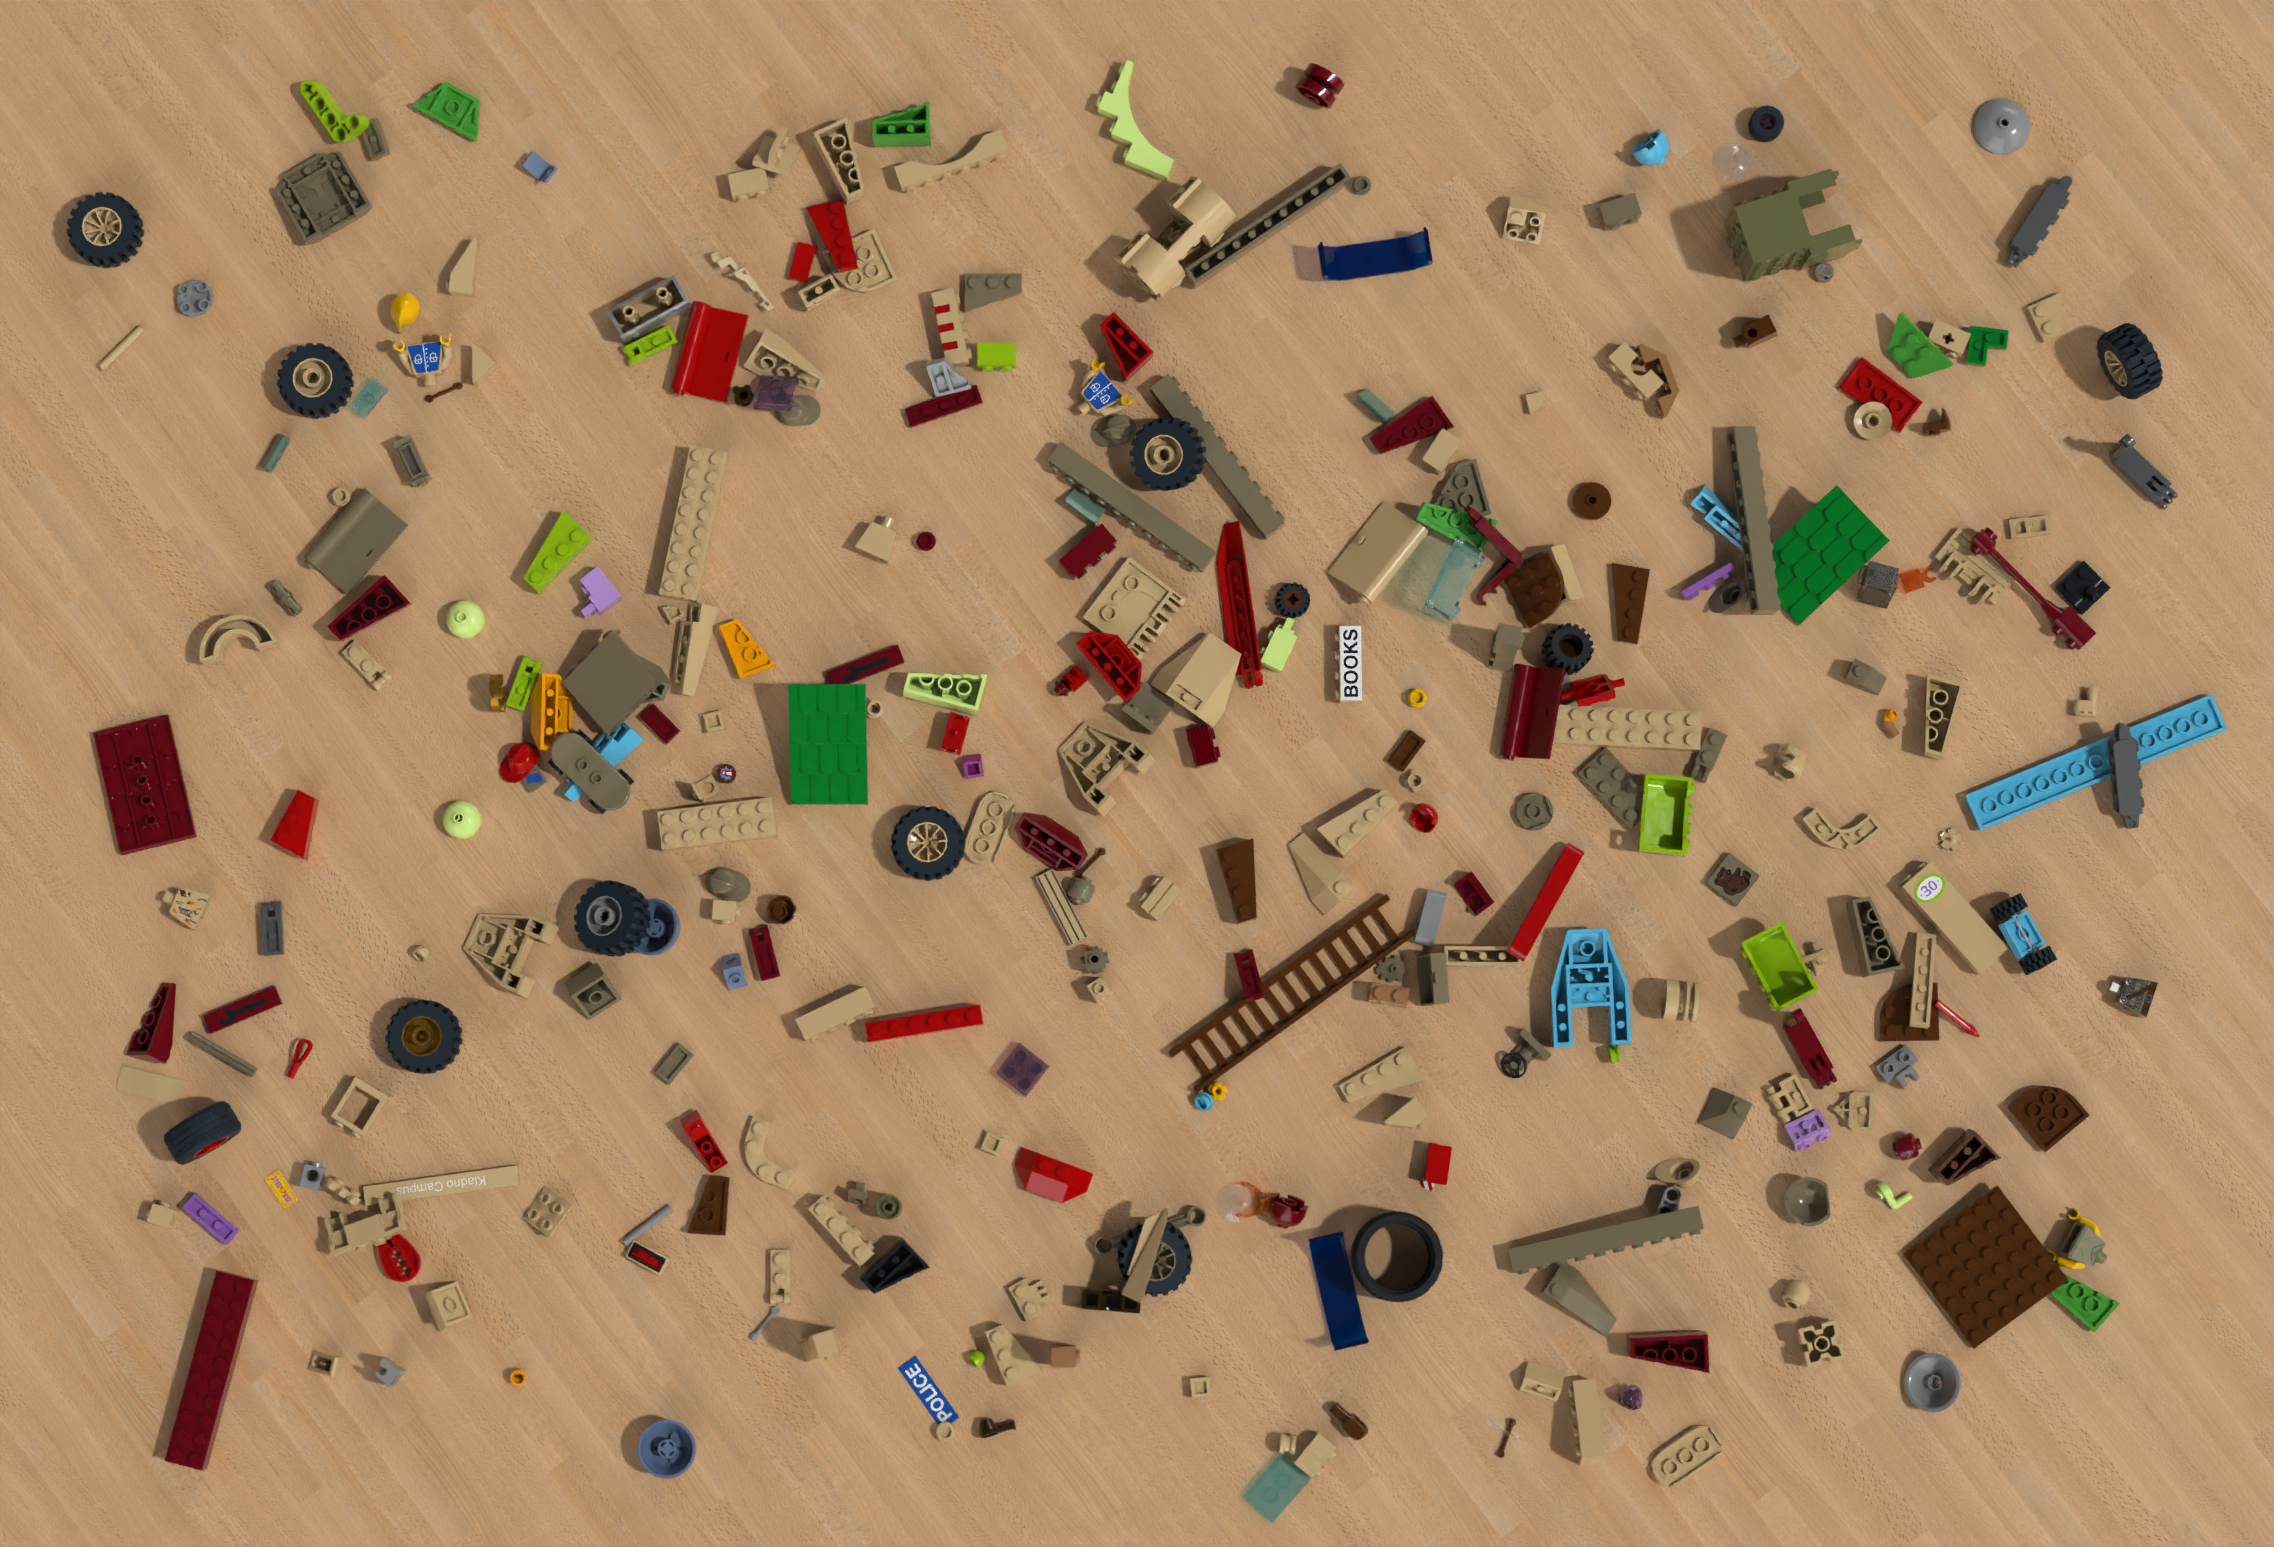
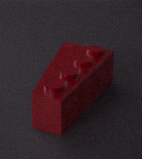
M384 575L327 627L340 641H344L412 604Z
M1705 1331L1627 1335L1628 1355L1631 1358L1709 1373L1708 1334Z

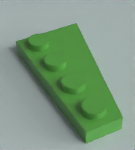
M1423 502L1414 519L1478 554L1481 553L1487 542L1468 523L1471 518L1463 511ZM1484 517L1495 527L1498 522L1497 520Z
M2065 1274L2068 1281L2050 1294L2092 1332H2095L2120 1303Z

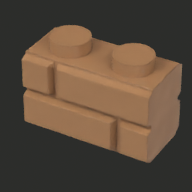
M1371 982L1368 1002L1406 1008L1410 988Z

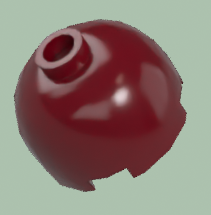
M1280 1193L1273 1194L1270 1198L1268 1210L1270 1217L1277 1223V1226L1287 1229L1288 1227L1299 1225L1307 1214L1308 1206H1304L1305 1201L1292 1195L1284 1198L1279 1197Z

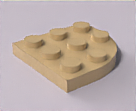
M874 229L852 239L858 269L840 273L829 251L822 252L833 276L848 289L857 292H873L898 281Z

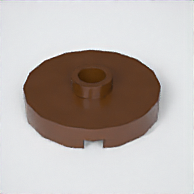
M1588 482L1576 490L1573 497V506L1581 518L1598 520L1608 513L1611 506V496L1603 485L1596 482ZM1594 498L1596 500V503L1591 504L1589 502V499Z

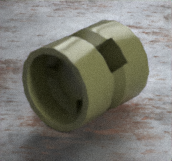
M894 1195L880 1197L876 1204L878 1215L886 1220L897 1218L902 1212L901 1200Z

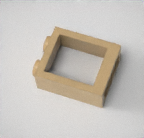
M355 1077L331 1117L335 1119L334 1123L342 1128L347 1126L352 1129L350 1133L358 1138L361 1136L367 1137L391 1097L361 1078ZM357 1087L380 1100L363 1129L340 1116Z

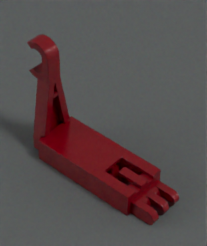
M1466 506L1464 512L1471 518L1468 523L1507 559L1477 594L1478 602L1486 606L1483 596L1489 590L1493 594H1497L1495 588L1524 559L1521 557L1522 553L1476 509Z
M1801 1008L1791 1012L1793 1017L1783 1022L1785 1026L1783 1030L1810 1079H1814L1819 1090H1822L1824 1087L1820 1081L1823 1080L1826 1086L1830 1085L1827 1078L1829 1076L1833 1083L1837 1081L1831 1070L1834 1067Z

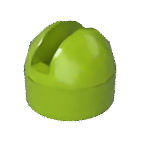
M974 1351L968 1355L976 1368L980 1367L985 1361V1356L980 1351Z

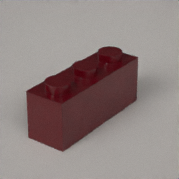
M1101 524L1059 560V564L1073 580L1076 578L1081 579L1087 574L1086 570L1091 565L1095 567L1102 561L1101 557L1105 553L1109 555L1116 549L1117 540Z

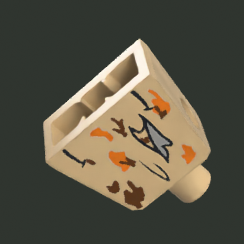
M180 888L177 895L167 891L163 902L171 905L169 910L171 915L198 931L214 897Z

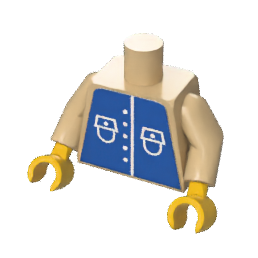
M442 333L440 341L407 345L406 349L403 338H401V346H397L395 340L393 342L402 365L410 374H414L417 378H424L425 387L436 386L435 376L443 375L444 370L448 368L453 358L452 344L450 343L453 337L451 333H449V339H445Z
M1099 357L1092 360L1091 366L1085 373L1080 386L1081 397L1085 401L1077 406V409L1083 416L1090 410H1093L1097 416L1100 414L1103 416L1116 415L1126 408L1127 405L1134 404L1135 400L1129 402L1127 400L1131 393L1122 395L1102 370L1098 372L1105 365V362L1101 363L1100 366L1097 365L1096 361Z

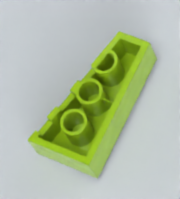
M563 510L523 578L541 594L593 539Z

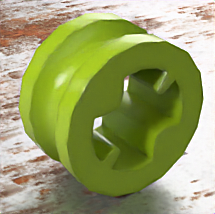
M1615 1045L1614 1048L1608 1047L1611 1064H1614L1615 1061L1621 1062L1618 1045Z

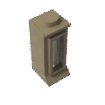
M407 435L393 442L392 444L411 484L414 487L418 486V488L427 485L428 481L431 480V476L413 438Z

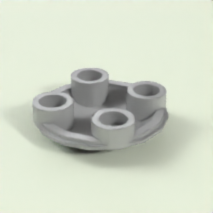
M191 280L178 287L176 302L178 308L184 314L198 317L205 314L211 308L214 295L206 282Z

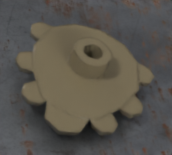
M1398 955L1394 958L1386 957L1385 962L1379 961L1380 967L1376 968V973L1381 975V980L1387 978L1389 983L1393 980L1402 981V976L1405 974V965Z

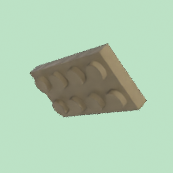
M1604 748L1577 774L1630 830L1641 820L1644 787L1607 748Z

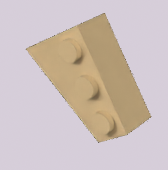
M1004 1324L985 1332L1006 1386L1043 1372Z

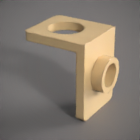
M712 775L696 784L691 783L693 787L690 790L696 800L699 798L701 802L721 792ZM707 782L712 783L714 786V790L711 793L703 791V785Z

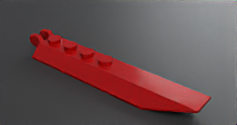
M1235 521L1223 526L1216 569L1227 644L1241 653L1235 676L1243 675L1244 686L1251 689L1254 685L1257 687L1262 686L1263 675L1260 672L1262 668L1240 522Z

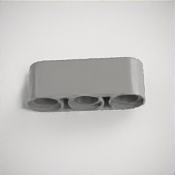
M1431 889L1427 890L1414 943L1433 947L1446 900V893Z
M1671 1186L1664 1189L1655 1215H1659L1663 1208L1669 1209L1670 1212L1677 1210L1681 1199V1191L1677 1187ZM1669 1190H1674L1677 1194L1674 1201H1670L1667 1198Z

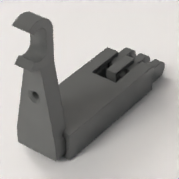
M2126 434L2119 441L2120 446L2110 456L2113 460L2112 464L2152 502L2155 501L2165 510L2168 506L2163 500L2171 504L2173 500L2168 495L2176 499L2178 494L2169 487L2172 483L2133 447L2136 444L2135 440L2129 434Z

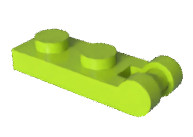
M667 325L624 346L622 351L624 354H627L629 365L633 366L678 342L670 326ZM638 348L640 354L635 355L634 350Z
M528 656L523 657L505 704L522 712H525L537 677L543 666L542 661L530 660L531 658ZM527 667L533 668L532 673L526 672Z

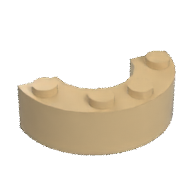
M232 615L218 620L207 630L200 645V662L208 665L224 661L226 646L230 641L238 637L251 639L260 651L279 647V643L274 633L259 620L245 615Z

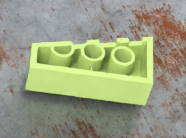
M908 673L903 697L977 716L987 683V674L934 675L930 673Z

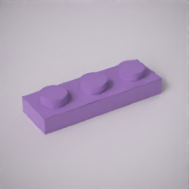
M1731 562L1681 591L1680 596L1683 600L1687 598L1689 600L1694 599L1700 595L1698 591L1703 588L1707 591L1716 585L1714 582L1720 578L1724 581L1731 577V572L1735 568Z
M194 1193L182 1207L225 1245H228L240 1231L197 1193Z

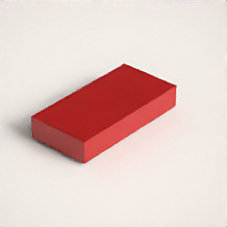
M802 242L797 243L789 274L790 280L808 283L816 246Z

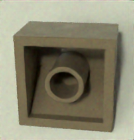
M597 962L565 982L570 995L588 1020L621 1000L618 992Z

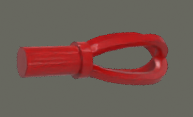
M302 1039L298 1042L294 1052V1060L287 1073V1077L294 1079L299 1066L302 1065V1062L310 1054L313 1048L310 1040ZM306 1042L308 1047L302 1058L298 1060L302 1044Z

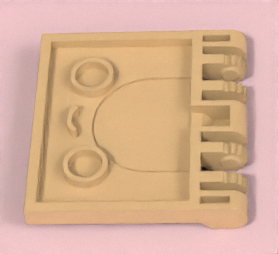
M1128 557L1084 614L1083 619L1102 633L1118 635L1141 661L1145 654L1137 649L1134 644L1148 652V646L1138 640L1140 636L1144 635L1150 642L1155 643L1157 639L1148 633L1146 629L1149 628L1153 633L1160 636L1168 625L1156 617L1157 614L1171 622L1172 617L1161 609L1166 604L1173 612L1178 613L1180 609L1170 602L1169 599L1181 607L1185 604L1186 599Z

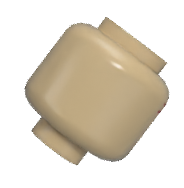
M1802 1280L1790 1281L1783 1292L1782 1298L1787 1307L1797 1310L1805 1307L1811 1291L1807 1283Z

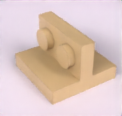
M781 127L776 139L764 136L752 165L788 177L801 147L790 144V137H787L789 129Z
M458 1281L432 1290L425 1295L439 1331H443L473 1317Z

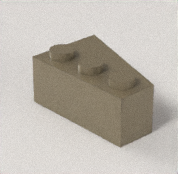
M1498 624L1494 631L1488 664L1489 669L1511 672L1517 649L1519 650L1524 639V633H1521L1522 627Z

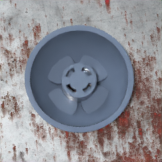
M652 898L646 900L649 905L647 910L650 911L651 916L648 918L650 926L646 929L647 935L641 939L642 943L639 947H633L637 952L651 956L662 954L673 947L678 940L681 929L680 919L676 910L664 900Z
M661 1420L651 1424L642 1433L638 1443V1457L646 1471L658 1478L668 1479L683 1474L691 1466L696 1454V1444L692 1433L683 1424L673 1420Z

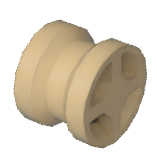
M1281 1434L1279 1453L1289 1452L1290 1454H1295L1296 1435L1286 1436Z

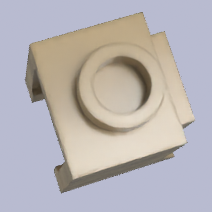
M1100 977L1087 985L1097 1003L1113 994L1104 977Z

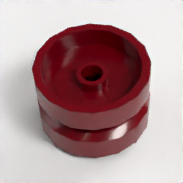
M1310 63L1304 71L1306 77L1300 78L1295 88L1309 101L1323 108L1330 109L1336 100L1334 95L1340 94L1344 83L1338 76L1326 68Z

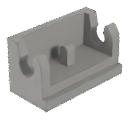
M386 1358L382 1359L379 1363L385 1370L381 1371V1374L375 1372V1375L386 1383L385 1386L389 1388L397 1384L406 1370L391 1359Z

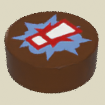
M729 764L721 765L717 770V777L724 784L732 783L736 778V770Z

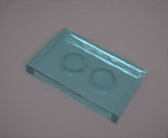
M1281 1453L1246 1492L1243 1498L1273 1523L1311 1479Z

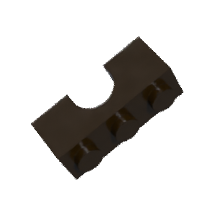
M1083 1289L1082 1309L1140 1314L1141 1303L1122 1295V1292Z

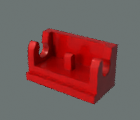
M950 712L941 746L942 751L961 755L970 721L968 716Z

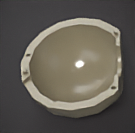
M1813 1177L1797 1179L1789 1185L1785 1193L1784 1206L1786 1212L1794 1221L1803 1226L1822 1224L1830 1217L1828 1185L1822 1180Z

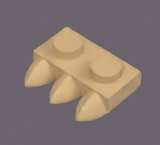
M335 1177V1179L328 1178L324 1184L355 1206H360L363 1202V1199L360 1197L361 1193L353 1188L350 1190L344 1186L345 1182L338 1177Z

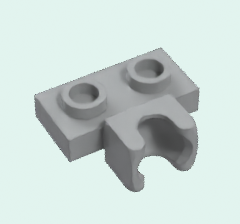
M1907 1045L1875 1067L1886 1083L1895 1078L1902 1089H1906L1907 1086L1905 1077L1909 1076L1914 1081L1919 1079L1918 1073L1912 1067V1065L1918 1062V1059Z

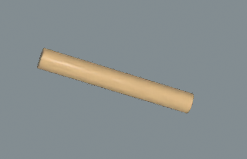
M138 326L98 366L102 370L107 368L144 330Z

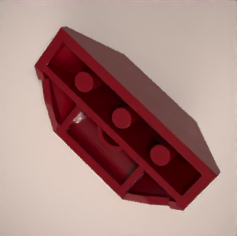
M1024 812L1014 827L1023 849L1055 871L1079 870L1088 856L1077 835L1046 815Z

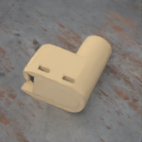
M2087 687L2086 700H2073V716L2097 717L2098 688Z

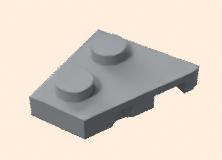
M945 358L926 362V368L936 397L972 389L971 382Z

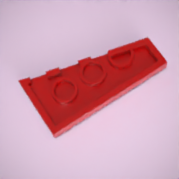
M843 198L806 207L839 272L858 269Z

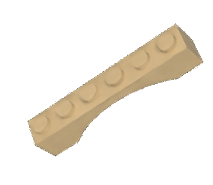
M1000 129L983 135L971 152L954 162L943 165H927L909 161L895 166L894 169L902 192L910 193L917 190L919 186L933 185L936 180L950 179L953 177V174L959 172L964 174L971 171L973 167L978 166V168L987 166L990 161L1004 160L1009 155V150Z

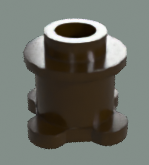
M746 384L744 387L736 386L733 388V393L735 394L734 401L737 405L746 407L752 403L753 393L750 385ZM742 395H747L745 399H741Z

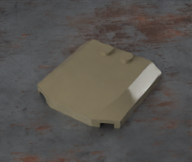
M340 151L335 154L319 153L286 172L279 187L276 186L274 189L306 245L320 242L363 217L373 207Z

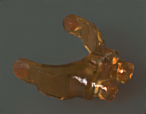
M1242 1182V1186L1249 1187L1255 1192L1257 1205L1252 1213L1248 1215L1235 1213V1216L1237 1218H1247L1253 1215H1269L1268 1208L1271 1196H1267L1266 1193L1261 1192L1256 1186L1248 1182Z

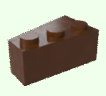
M1967 1129L1928 1171L1941 1184L1948 1186L2001 1157L1974 1130Z

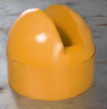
M522 1369L514 1370L510 1375L511 1382L517 1386L522 1385L527 1377L525 1371ZM514 1374L523 1375V1377L514 1376Z

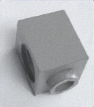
M311 1161L310 1165L304 1164L299 1187L322 1191L327 1168H323L322 1163ZM312 1170L318 1173L315 1181H311L309 1178Z

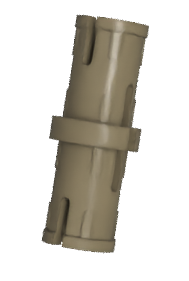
M280 580L271 584L270 589L280 599L279 602L282 605L284 604L293 616H297L303 611V608L294 599V595L286 590Z

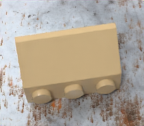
M1565 544L1549 547L1523 560L1524 564H1527L1547 551H1551L1564 578V591L1559 608L1584 598Z

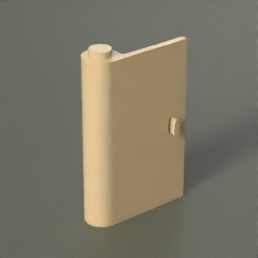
M1383 501L1328 573L1357 591L1359 594L1358 598L1363 603L1372 604L1428 534V530L1414 519Z

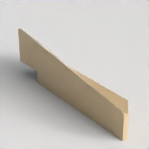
M690 603L689 621H681L673 671V679L681 687L680 694L687 696L695 695L718 613L717 607Z
M1164 1208L1162 1211L1144 1219L1127 1275L1130 1277L1121 1293L1136 1302L1142 1303L1169 1215V1208Z

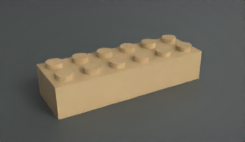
M772 797L657 812L661 848L664 852L778 837L775 805Z

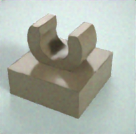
M857 1182L856 1189L849 1188L847 1202L863 1206L867 1205L868 1192H864L865 1183Z

